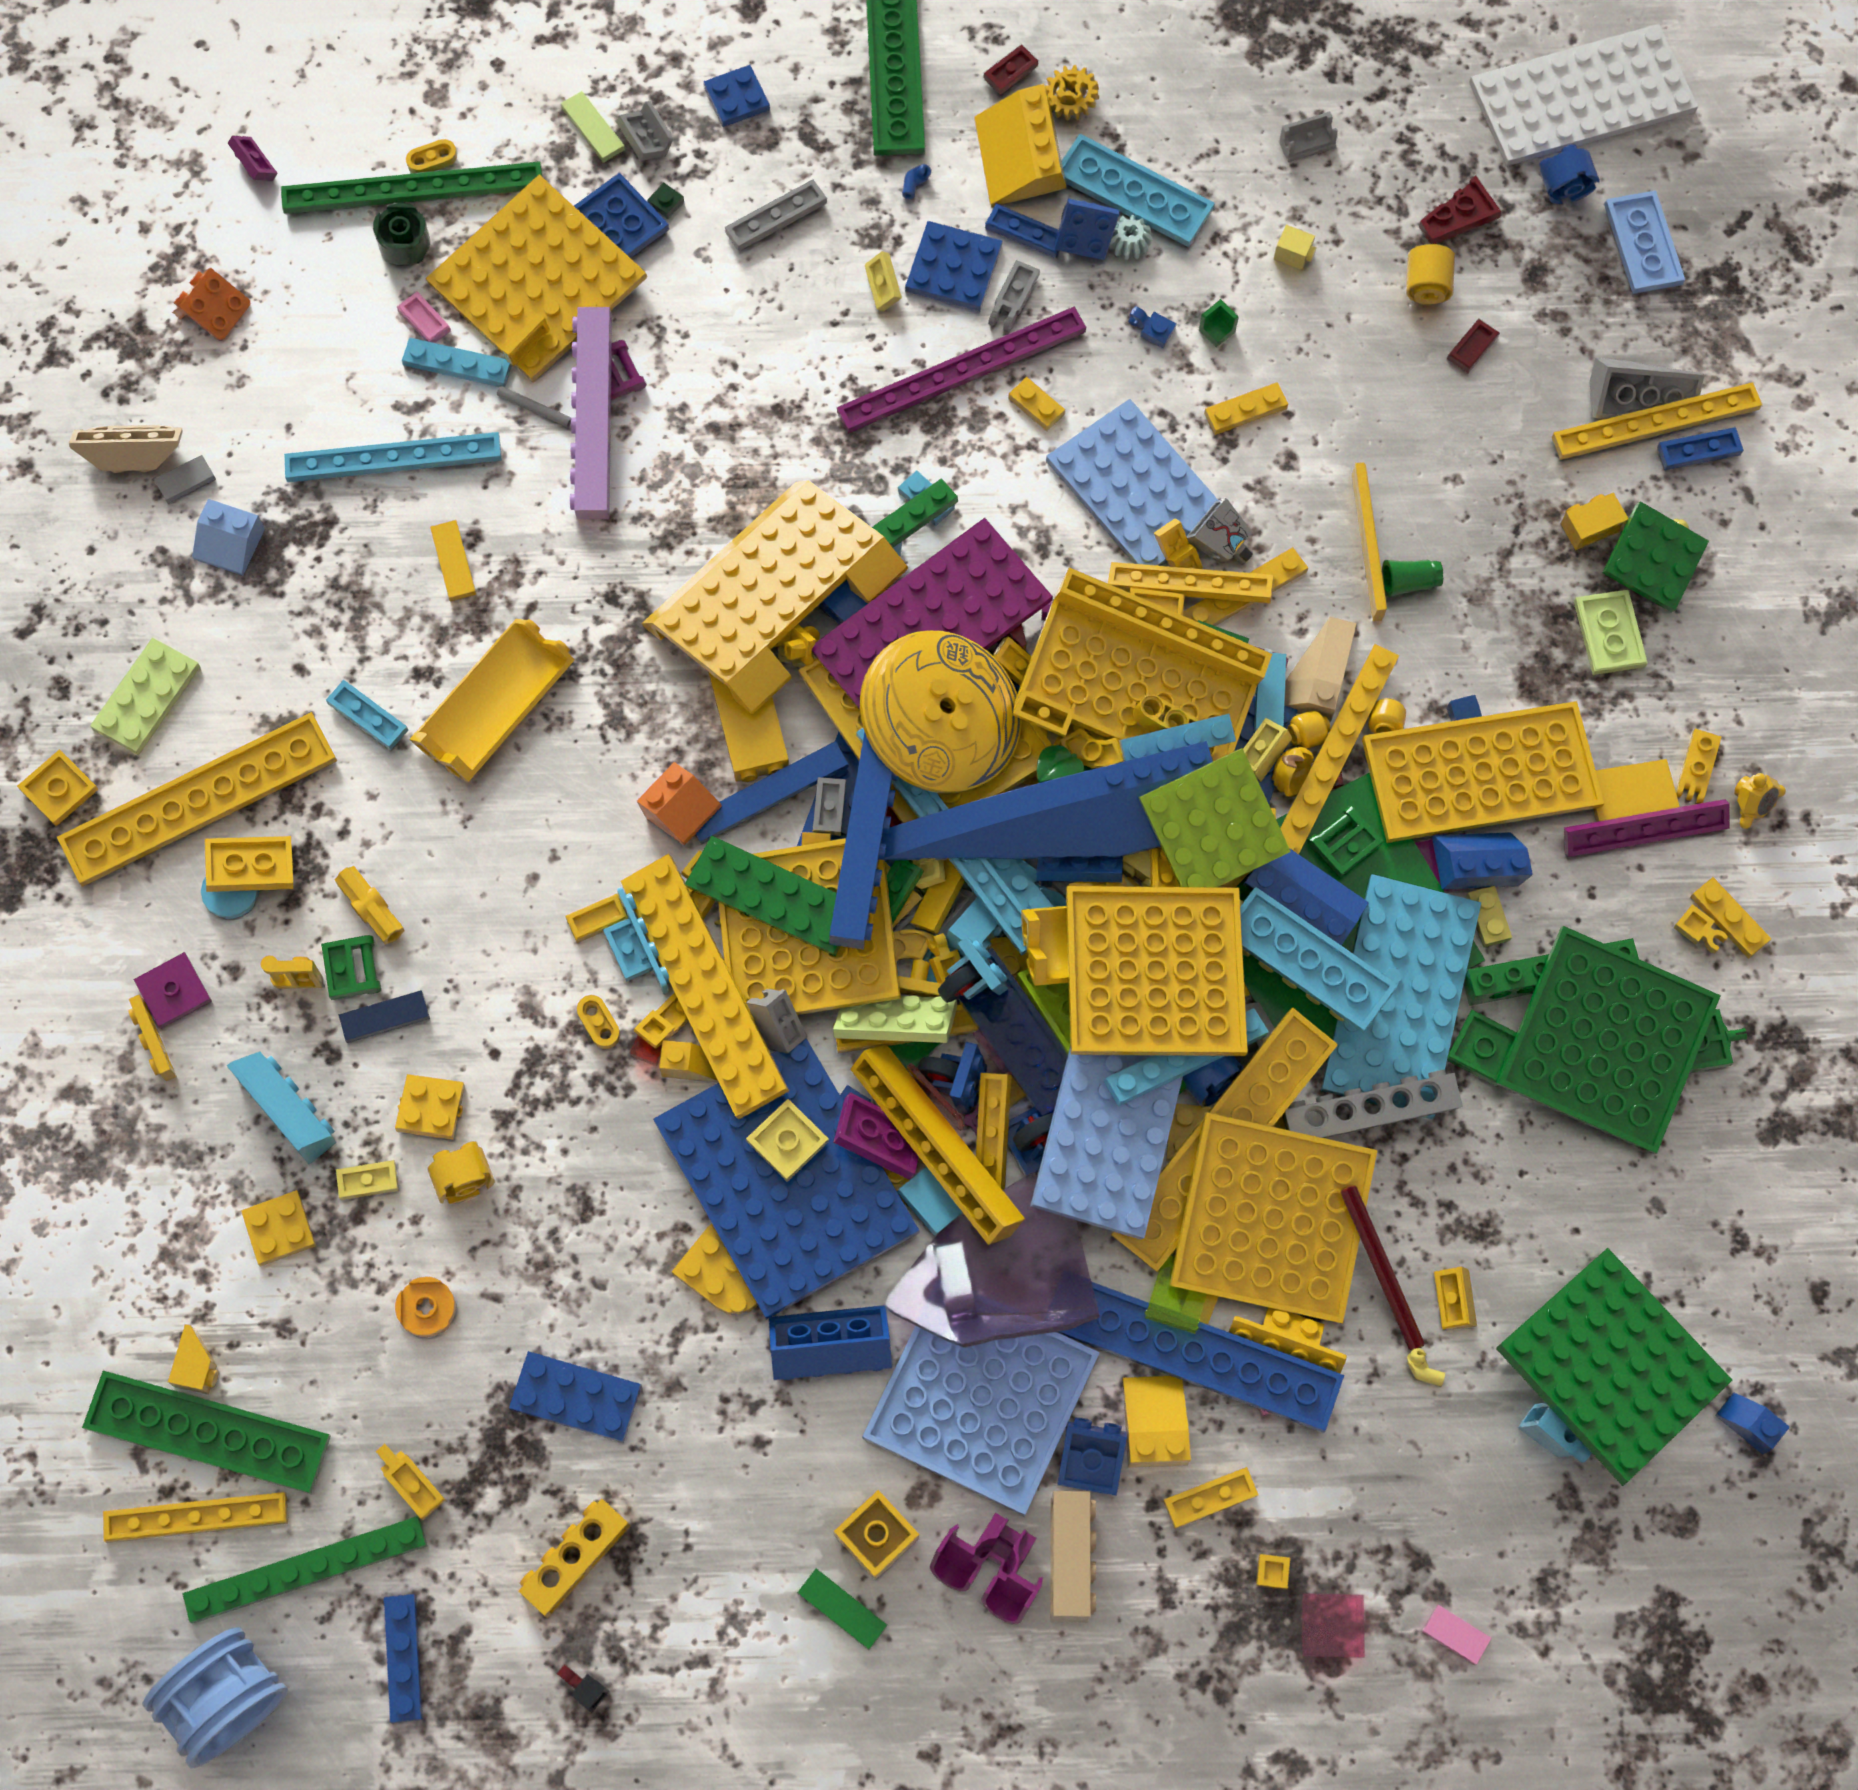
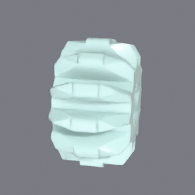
M1122 215L1120 221L1116 223L1109 245L1110 250H1115L1116 257L1123 254L1126 261L1130 256L1137 260L1140 257V253L1146 254L1148 246L1151 244L1150 226L1144 225L1143 218L1136 221L1134 215H1132L1127 220Z

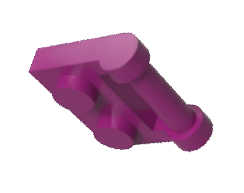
M618 340L612 343L611 356L616 355L619 357L630 380L623 382L611 358V400L632 391H641L647 386L644 377L639 375L627 352L628 346L625 340Z

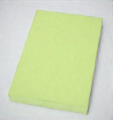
M1629 590L1575 598L1574 604L1592 675L1647 666L1648 662Z

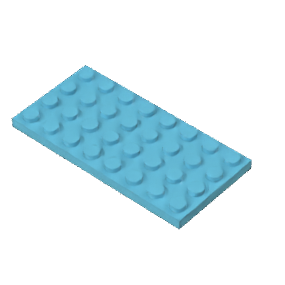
M1371 874L1365 895V900L1369 903L1360 917L1352 953L1398 984V987L1364 1033L1346 1020L1340 1021L1337 1019L1332 1040L1338 1045L1328 1057L1321 1091L1345 1097L1344 1091L1361 1088L1362 1093L1373 1091L1372 1085L1389 1082L1391 1087L1400 1085V1079L1417 1076L1419 1081L1428 1079V1073L1445 1070L1481 902ZM1423 1087L1421 1089V1097L1427 1102H1432L1434 1092L1429 1087ZM1401 1093L1393 1095V1104L1398 1108H1404L1406 1105L1404 1095ZM1366 1099L1365 1101L1366 1103L1377 1105L1372 1099ZM1435 1114L1424 1116V1118L1433 1119Z

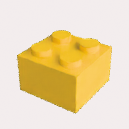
M879 1490L834 1530V1536L874 1580L881 1576L918 1541L920 1536Z

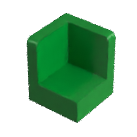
M1220 299L1201 315L1199 331L1217 348L1236 332L1239 317Z

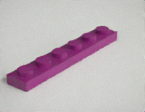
M1723 799L1564 827L1565 854L1568 857L1730 829V803Z

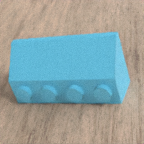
M257 1052L232 1061L227 1065L241 1085L309 1165L336 1143L331 1136L335 1130L325 1118L319 1121L315 1117L314 1113L317 1109L307 1097L303 1100L298 1097L296 1092L300 1089L289 1076L286 1079L282 1078L278 1073L282 1068L272 1056L266 1059L261 1052Z

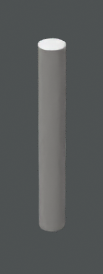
M500 386L497 391V396L565 427H569L571 424V417L510 389Z

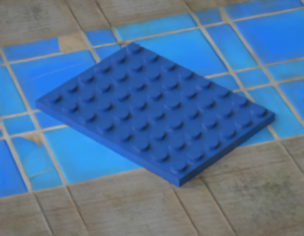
M807 1038L789 1053L775 1051L771 1054L789 1092L743 1118L738 1119L735 1116L719 1083L653 1118L655 1125L766 1320L920 1233L919 1228L883 1167L833 1143L844 1101ZM787 1099L829 1138V1142L788 1182L746 1141V1138Z

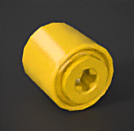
M1426 244L1410 250L1407 258L1406 295L1410 300L1421 304H1439L1453 296L1455 253L1450 248L1442 245Z

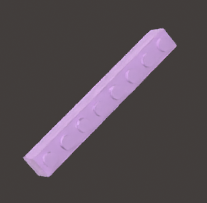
M577 307V317H573L572 320L573 333H577V342H572V356L577 358V367H572V383H576V392L571 393L572 408H576V417H571V433L575 434V443H571L570 452L571 459H575V468L570 469V483L575 485V494H570V510L575 511L577 519H609L612 316L610 307Z

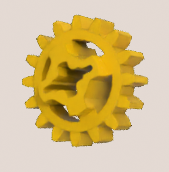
M1065 65L1061 73L1054 70L1055 78L1048 77V85L1045 86L1052 112L1055 111L1057 118L1064 114L1066 121H1069L1071 115H1074L1079 120V114L1082 112L1085 115H1089L1088 107L1095 108V100L1099 99L1098 82L1095 81L1094 74H1088L1086 67L1078 71L1077 65H1073L1072 70H1068Z

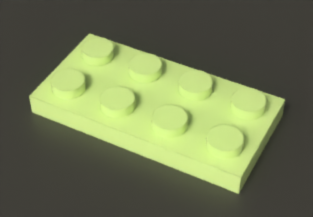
M152 637L90 727L95 732L139 755L199 670V663Z
M910 995L901 996V999L840 1008L833 1028L834 1038L948 1043L957 1010V999L946 1003L941 996L920 997Z

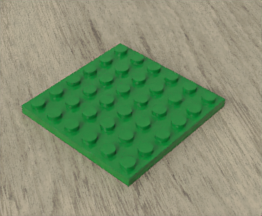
M1562 926L1496 1084L1648 1152L1657 1154L1721 995L1566 926Z
M1606 1248L1495 1348L1622 1486L1628 1483L1733 1381L1609 1248Z

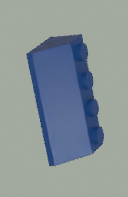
M1291 849V852L1251 872L1243 886L1251 891L1257 887L1340 945L1348 937L1369 903Z
M886 1305L782 1315L769 1318L770 1351L774 1380H792L800 1377H821L830 1374H851L859 1371H880L892 1368Z

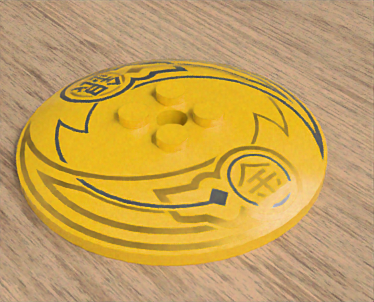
M921 631L903 636L880 652L864 677L860 694V714L865 734L872 749L895 775L923 790L955 794L974 790L985 785L1007 766L1018 746L1021 733V719L1013 716L1017 692L1009 675L987 650L963 636L944 631ZM940 702H948L952 707V713L947 714L943 712L940 708Z

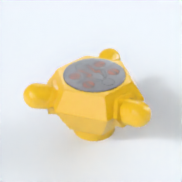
M1762 773L1753 775L1751 778L1745 776L1740 779L1734 790V794L1738 796L1737 801L1741 808L1740 827L1748 829L1751 827L1754 819L1763 818L1776 806L1778 797L1785 795V787L1779 785L1777 780Z

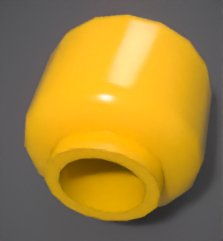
M1391 698L1376 701L1368 720L1370 731L1376 734L1404 729L1406 720L1404 705Z
M1312 710L1294 716L1287 729L1292 736L1291 743L1294 746L1310 749L1324 744L1331 726L1327 717Z

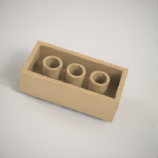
M1053 1491L1051 1497L1050 1622H1087L1090 1615H1094V1612H1096V1593H1090V1584H1094V1580H1096V1562H1090V1553H1094V1549H1096V1531H1090V1522H1094V1518H1096V1500H1090V1492Z

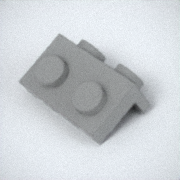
M651 101L644 102L641 111L621 114L617 118L616 123L640 161L665 157L674 138Z

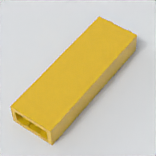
M708 672L735 781L751 782L756 780L758 776L771 775L789 765L788 755L773 698L771 697L752 715L733 699L730 689Z

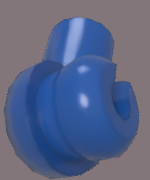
M922 164L905 174L902 191L904 198L913 199L916 187L927 181L931 176V168L928 165Z

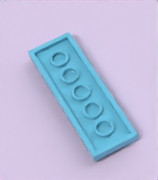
M1079 134L1062 159L1067 185L1112 208L1119 209L1121 213L1129 217L1134 215L1137 221L1143 218L1145 225H1149L1150 228L1187 247L1191 245L1215 206L1214 202L1082 134Z
M1257 887L1253 889L1241 905L1242 949L1364 1033L1397 989L1398 984Z

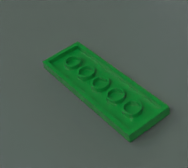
M711 835L685 883L687 888L832 956H836L841 946L830 945L829 939L836 892Z

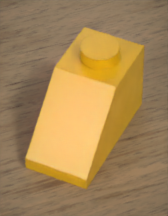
M663 1040L659 1066L662 1077L718 1082L701 1046L688 1042Z
M185 1324L168 1383L176 1388L209 1395L210 1388H214L218 1380L219 1371L216 1370L217 1365L198 1331L191 1325Z

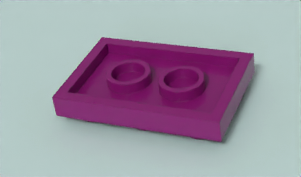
M850 1092L844 1099L833 1143L910 1180L915 1175L919 1156L879 1106Z

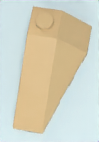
M1329 617L1286 679L1284 706L1297 709V714L1315 710L1322 716L1327 717L1329 722H1331L1340 694L1357 623Z

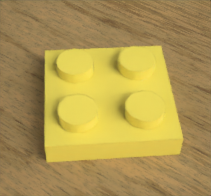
M787 1099L746 1138V1141L788 1182L829 1142V1138Z

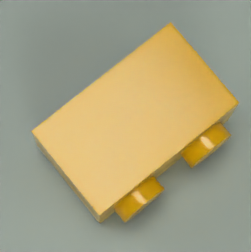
M1613 492L1606 496L1604 494L1597 495L1589 503L1582 506L1580 504L1571 506L1565 511L1560 524L1574 549L1578 550L1623 531L1629 518Z

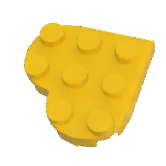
M711 1223L672 1270V1274L718 1310L726 1314L750 1312L757 1306V1303Z

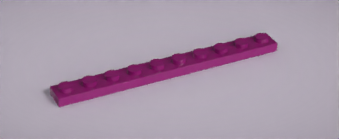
M1075 306L840 405L837 407V413L849 434L1086 333V325Z

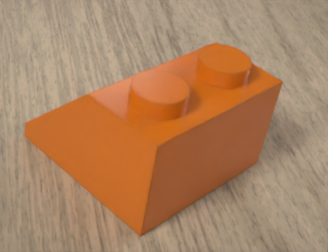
M675 762L637 800L646 819L683 845L722 807L721 803L693 774Z

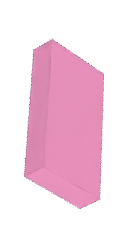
M418 291L397 306L398 312L425 341L436 343L451 332L450 326Z
M1440 1605L1436 1606L1422 1631L1474 1665H1477L1491 1640V1637Z

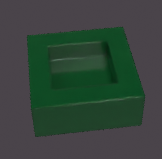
M663 182L647 199V202L658 213L669 219L684 203V196Z

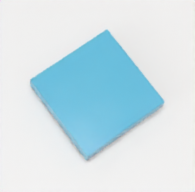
M927 1167L897 1191L934 1236L963 1213Z

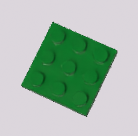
M1640 501L1636 503L1602 573L1669 612H1673L1676 610L1709 540Z

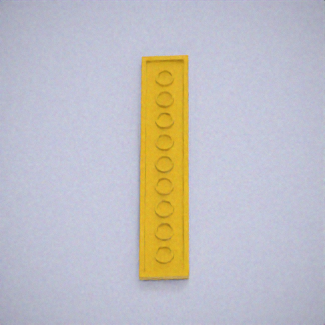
M310 712L57 836V839L79 884L83 887L337 762V759L313 713Z
M668 853L621 880L620 882L626 894L631 893L637 908L634 910L638 918L642 917L647 927L648 933L646 935L650 943L654 942L659 953L657 957L662 967L665 966L670 977L668 980L735 1116L741 1119L789 1092L689 889L685 885V881L673 857Z
M1291 1008L1208 1113L1273 1127L1338 1044L1298 1011ZM1204 1118L1159 1174L1145 1238L1140 1240L1114 1231L1110 1234L1156 1272H1158L1178 1246Z

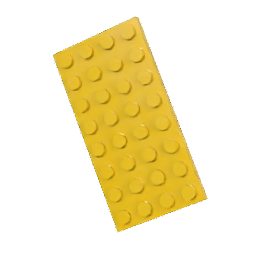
M1577 701L1364 735L1362 738L1387 843L1601 808L1605 804Z

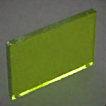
M1170 1256L1159 1269L1148 1309L1145 1311V1318L1195 1334L1199 1328L1198 1323L1207 1294L1169 1286L1175 1257Z

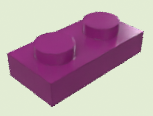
M232 135L227 144L234 152L235 157L245 167L248 175L253 180L274 181L278 172L251 136Z

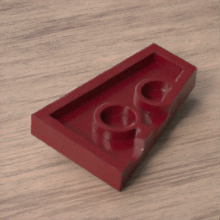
M1475 175L1470 179L1466 187L1463 189L1459 188L1453 193V197L1445 204L1441 203L1421 219L1419 228L1430 244H1437L1499 219L1501 217V210Z

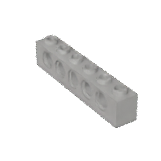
M1445 1070L1428 1073V1079L1419 1081L1417 1076L1400 1079L1401 1084L1390 1087L1389 1082L1372 1085L1373 1091L1362 1093L1361 1088L1344 1091L1345 1097L1334 1099L1333 1094L1316 1097L1317 1103L1305 1105V1100L1292 1102L1282 1116L1286 1130L1328 1138L1452 1111L1463 1107L1455 1073L1446 1074ZM1423 1087H1429L1433 1090L1434 1099L1432 1102L1422 1099L1421 1089ZM1395 1093H1401L1406 1098L1404 1108H1398L1393 1104L1392 1097ZM1366 1099H1372L1377 1103L1378 1111L1376 1114L1366 1112L1364 1108ZM1338 1105H1344L1349 1109L1350 1117L1348 1120H1341L1337 1117L1336 1108ZM1316 1111L1321 1115L1322 1123L1320 1126L1315 1127L1308 1122L1309 1112Z

